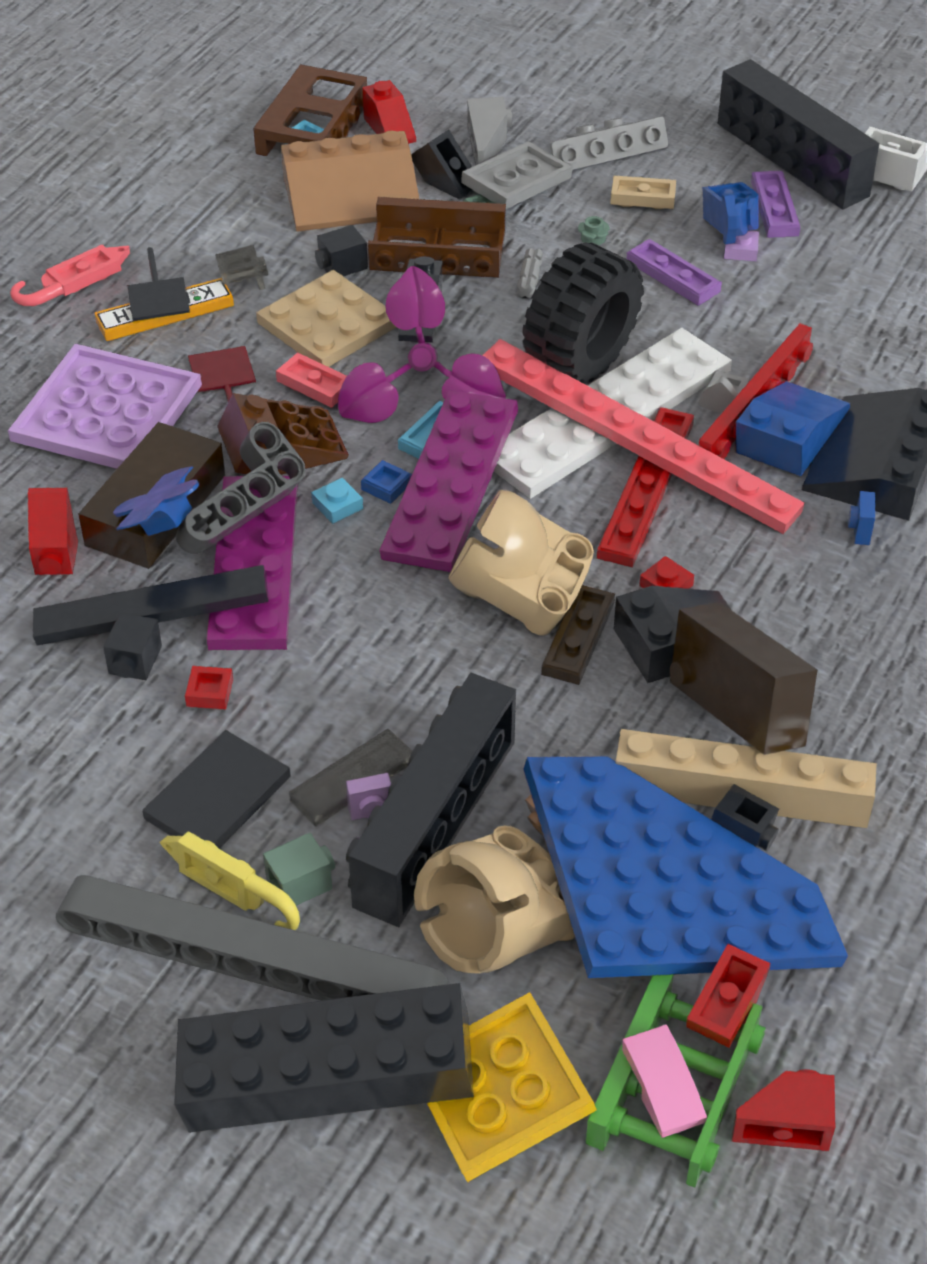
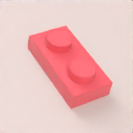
M298 352L276 370L277 382L331 408L338 403L341 386L347 375Z

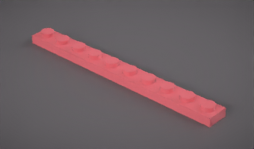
M499 339L482 355L493 363L498 371L500 380L783 535L803 511L805 503L569 375L556 370L502 339Z

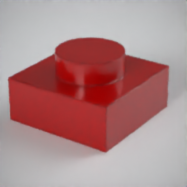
M664 556L640 575L639 586L642 588L662 586L690 589L694 584L695 575L667 556Z
M192 666L185 693L186 707L227 710L233 684L232 668Z

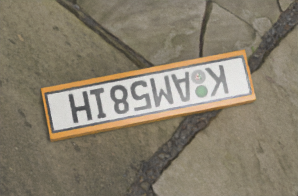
M218 278L186 287L190 313L133 321L130 303L98 311L94 314L96 323L105 340L111 341L234 306V301L223 279Z

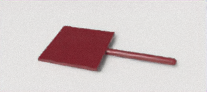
M245 346L188 355L192 372L201 375L202 385L198 392L224 388L227 401L229 402L233 394L232 386L256 382Z

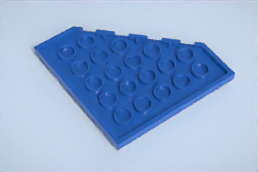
M608 756L527 757L523 770L588 978L712 973L727 944L771 963L769 970L842 967L848 954L820 888L816 883L623 765L616 764V761Z

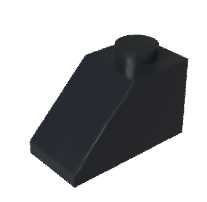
M449 129L411 154L412 162L425 183L457 199L464 197L472 191L471 188L461 183L462 172L472 166Z

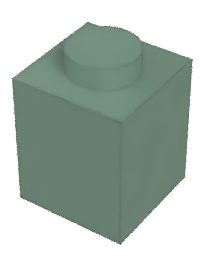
M311 832L263 853L266 880L289 895L296 906L333 889L331 871L335 869L334 859L327 846L323 845L320 847Z

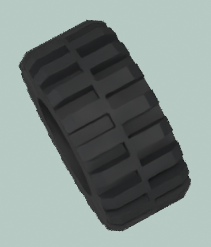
M592 242L576 244L574 247L563 251L562 257H557L551 263L552 267L543 274L538 289H535L531 297L533 300L530 307H527L525 314L526 324L523 325L522 334L525 337L522 342L526 353L583 384L596 380L599 374H604L609 369L611 362L616 361L620 355V350L623 346H626L629 340L631 330L635 328L637 323L636 317L642 307L641 297L644 295L643 277L636 264Z

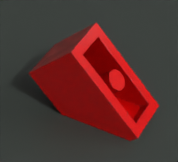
M390 80L362 87L364 120L376 134L387 131H404L408 144L416 142V134L404 97Z
M67 488L28 489L29 552L35 575L73 574L78 538Z
M810 1069L783 1072L736 1109L732 1129V1142L829 1151L836 1128L835 1076L820 1074Z

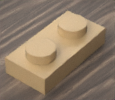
M613 176L611 204L623 207L639 206L652 207L654 209H674L676 180Z

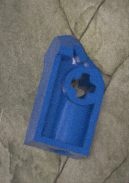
M743 182L702 187L703 219L723 234L724 244L735 243L736 236H743L750 230L758 229L759 194Z

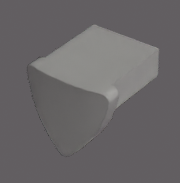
M716 370L709 385L702 393L698 404L708 410L722 413L750 379Z

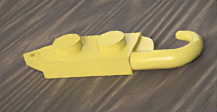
M189 831L183 836H166L160 841L162 847L179 864V872L245 911L247 909H258L266 901L278 908L287 920V922L276 921L274 925L292 930L298 928L300 915L290 896L280 888L257 876L255 870L245 861L235 859L218 849L214 843L208 840L204 841Z

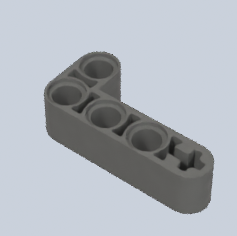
M269 422L255 424L241 443L240 455L251 472L194 508L181 523L176 533V540L184 551L191 554L205 551L289 495L303 478L305 464L302 458L274 424ZM255 440L262 442L267 449L260 448ZM278 470L285 471L290 479L282 477ZM249 488L256 489L258 492H260L262 498L254 496L250 492ZM220 507L228 508L234 517L225 515ZM205 523H207L208 528L205 532H203L202 530L198 531L197 533L195 532L202 528L205 525Z

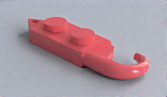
M99 245L46 269V273L41 278L43 289L32 294H21L19 291L25 286V282L19 281L11 288L10 295L13 301L19 305L37 306L60 295L67 296L78 292L84 287L104 280L108 276L121 271V264L130 254L129 246L106 248L103 245Z

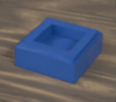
M382 460L361 480V490L391 504L406 490L412 474Z

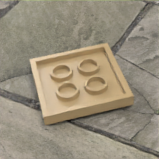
M334 270L256 312L259 325L296 352L328 367L397 328L389 320L384 304Z

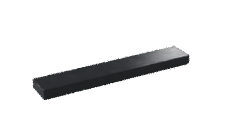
M264 565L33 608V639L38 646L111 632L119 613L158 619V623L269 602L266 571Z

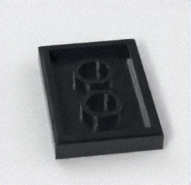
M225 730L142 810L143 817L146 821L170 836H183L189 831L204 841L208 840L214 843L220 849L291 777L290 767Z

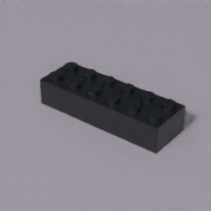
M751 59L723 71L718 125L842 210L870 197L879 142Z
M470 672L462 686L457 685L453 689L448 701V707L442 715L437 714L431 723L428 737L423 744H417L414 747L408 767L402 775L397 774L394 777L389 788L388 797L382 806H375L369 816L366 830L360 838L355 837L348 847L346 853V862L349 863L350 873L348 888L351 889L353 909L398 928L400 927L415 903L414 892L419 872L435 852L452 844L515 743L516 689Z
M460 983L178 1019L174 1105L189 1133L474 1097L469 1017Z

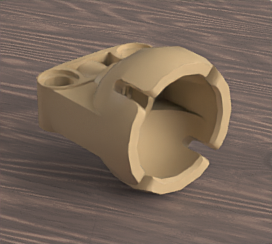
M499 490L477 523L482 536L499 545V547L491 548L478 539L470 537L460 552L448 578L456 589L466 595L485 600L523 622L532 633L547 635L554 629L576 599L590 568L594 553L593 546L583 535L570 533L540 515L524 498L510 491Z
M498 826L490 835L474 841L459 842L435 852L417 876L414 892L416 910L425 911L437 905L440 908L438 915L421 922L420 927L424 938L438 958L456 971L479 974L489 973L556 941H569L575 937L550 854L524 832L512 826Z

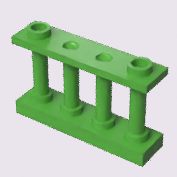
M673 975L652 976L625 1038L657 1028L661 1019L669 1021L672 1017L683 1022L687 1021V1017L694 1005L678 1000V994L671 992ZM753 1003L746 1023L741 1025L733 1040L738 1043L730 1062L677 1043L687 1067L722 1080L714 1101L700 1096L707 1120L698 1142L677 1133L661 1138L654 1124L627 1114L628 1109L623 1107L627 1096L636 1097L638 1093L642 1094V1087L628 1063L621 1045L596 1100L595 1107L597 1110L591 1113L588 1118L586 1144L604 1151L611 1134L618 1137L620 1133H623L690 1160L686 1184L695 1188L701 1172L711 1173L720 1148L719 1144L713 1142L749 1052L758 1054L766 1032V1027L759 1025L762 1006Z

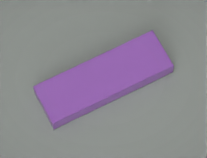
M783 171L752 172L751 183L753 190L759 194V211L767 238L799 236L800 224Z
M651 239L646 240L627 252L626 259L636 264L639 270L698 306L721 292L722 282Z

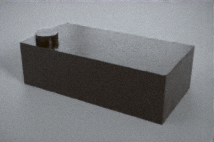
M158 422L78 513L84 545L149 569L176 537L179 526L149 536L140 524L117 530L116 528L128 514L116 517L113 511L123 502L147 494L163 475L191 466L193 469L187 474L185 482L197 480L199 486L195 491L187 495L186 498L192 510L198 507L207 499L223 479V476H225L222 443Z
M720 602L679 609L673 661L670 666V683L764 755L806 746L818 670Z

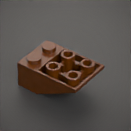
M233 393L217 425L235 473L248 474L251 472L240 455V446L251 428L259 422L274 424L302 458L305 469L345 460L349 456L329 411L319 406L309 407L293 404L286 400L275 401L253 394L242 395ZM255 440L260 448L267 449L262 442ZM278 470L280 475L286 474L285 471Z

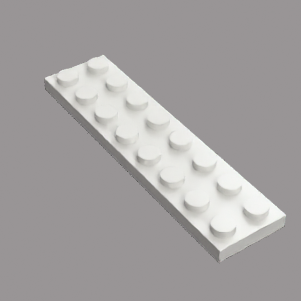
M680 328L588 386L653 421L660 407L672 409L708 386L716 370L726 373L731 371L732 360L690 332ZM550 408L508 435L494 472L531 499L617 443Z

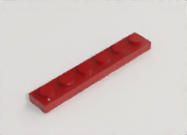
M801 323L798 324L699 439L700 447L723 459L726 458L731 445L736 440V421L752 400L785 381H791L800 363H805L809 359L813 350V343L810 342L812 327Z

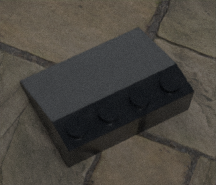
M911 388L843 396L842 401L850 403V409L816 455L802 485V491L857 506L860 491L875 492L876 512L909 521L927 477V390Z

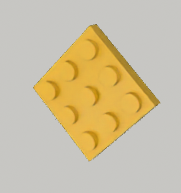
M530 992L469 1025L474 1097L427 1103L467 1182L597 1110L591 1096Z

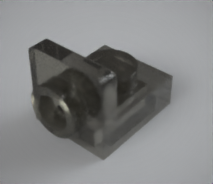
M254 245L215 254L223 285L255 277L259 290L266 289L263 280L264 276L269 275L264 256L257 257Z

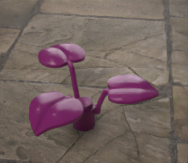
M411 266L392 286L387 295L385 305L389 320L397 328L402 330L415 328L418 344L410 349L408 354L409 362L387 377L383 368L375 362L364 363L355 367L347 375L341 386L338 409L342 417L362 422L376 423L387 419L394 413L399 401L398 391L390 382L411 368L423 372L434 367L443 375L449 377L441 390L444 399L449 390L506 399V394L498 371L485 356L475 353L462 355L453 363L452 371L437 361V351L433 345L425 342L422 327L435 328L441 324L445 315L444 297L438 285L427 273L415 266Z

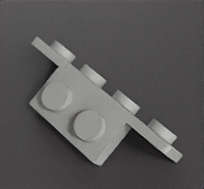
M655 117L634 123L622 122V118L609 119L604 121V127L594 128V124L576 127V133L566 135L567 138L550 142L551 155L573 167L572 170L668 147L663 117Z

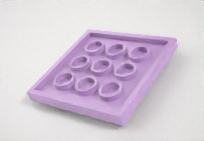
M74 344L9 428L10 441L117 469L158 422L174 426L201 387V375Z

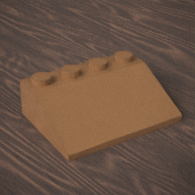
M387 131L373 135L358 134L353 137L325 138L312 142L296 141L291 144L281 145L283 178L296 232L377 222L376 203L378 197L419 199L410 147L404 131Z

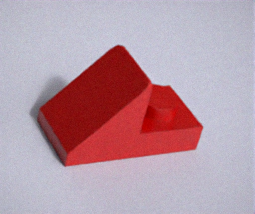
M727 944L687 1017L686 1027L729 1048L741 1025L746 1023L753 1003H757L771 963Z

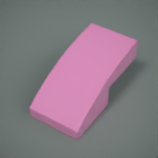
M667 1024L624 1038L622 1051L642 1087L641 1100L661 1138L704 1124L707 1116L686 1062Z

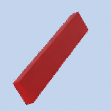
M660 407L654 422L687 439L694 423V415ZM638 456L597 548L596 559L633 568L672 473Z

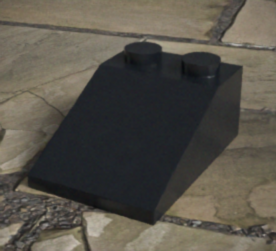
M649 586L616 597L613 629L646 682L651 683L670 677L679 609L717 602L722 603L730 610L731 608L719 591Z

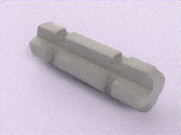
M529 248L525 252V259L523 260L520 279L517 284V294L521 298L524 296L531 298L536 289L535 286L538 282L540 267L543 261V252L539 248L536 250Z

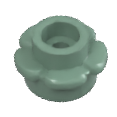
M597 216L586 218L585 223L581 222L578 226L582 242H592L597 245H601L606 241V236L610 230L609 224Z

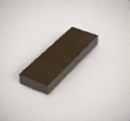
M584 585L581 586L576 599L565 613L543 661L541 675L580 685L615 603V593Z

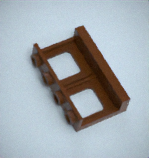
M300 64L254 126L255 153L268 156L277 142L291 144L296 141L312 142L325 138H347L349 130L353 124H357L363 111L362 87L367 86V77ZM317 80L354 86L344 100L312 95L313 85ZM299 111L332 118L320 133L289 128V125Z
M378 197L376 203L377 224L373 241L368 240L369 270L405 272L409 259L425 256L443 261V275L499 278L506 232V204ZM391 240L422 241V242H424L425 244H421V243H404V242H389V241H391ZM454 244H476L489 247L456 246Z

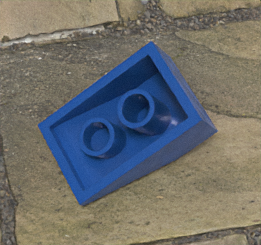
M786 381L753 399L736 421V453L802 476L850 409V403Z

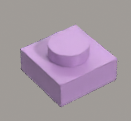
M748 231L743 236H736L735 243L725 244L724 259L757 261L759 232Z
M388 773L346 781L347 803L351 820L369 818L375 806H382L388 797L391 785Z

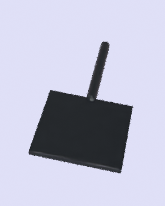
M148 247L147 254L152 282L127 285L132 320L137 321L190 313L184 277L159 280L154 250L152 247Z

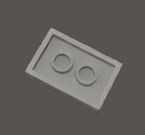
M528 141L463 171L461 183L496 204H506V209L572 178L573 167Z

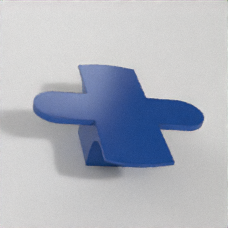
M193 467L178 469L163 475L147 494L131 498L120 504L113 511L114 515L121 517L128 514V516L116 529H125L140 524L149 536L177 528L192 510L186 496L195 491L199 486L197 480L185 482L187 474Z

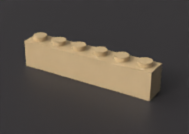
M621 729L616 764L623 765L683 803L716 807L735 784L779 808L777 816L868 828L875 799L877 763L788 751L764 755L752 746Z

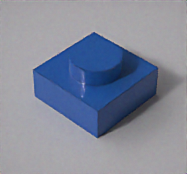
M860 491L857 506H850L848 528L854 529V544L870 545L875 522V492Z

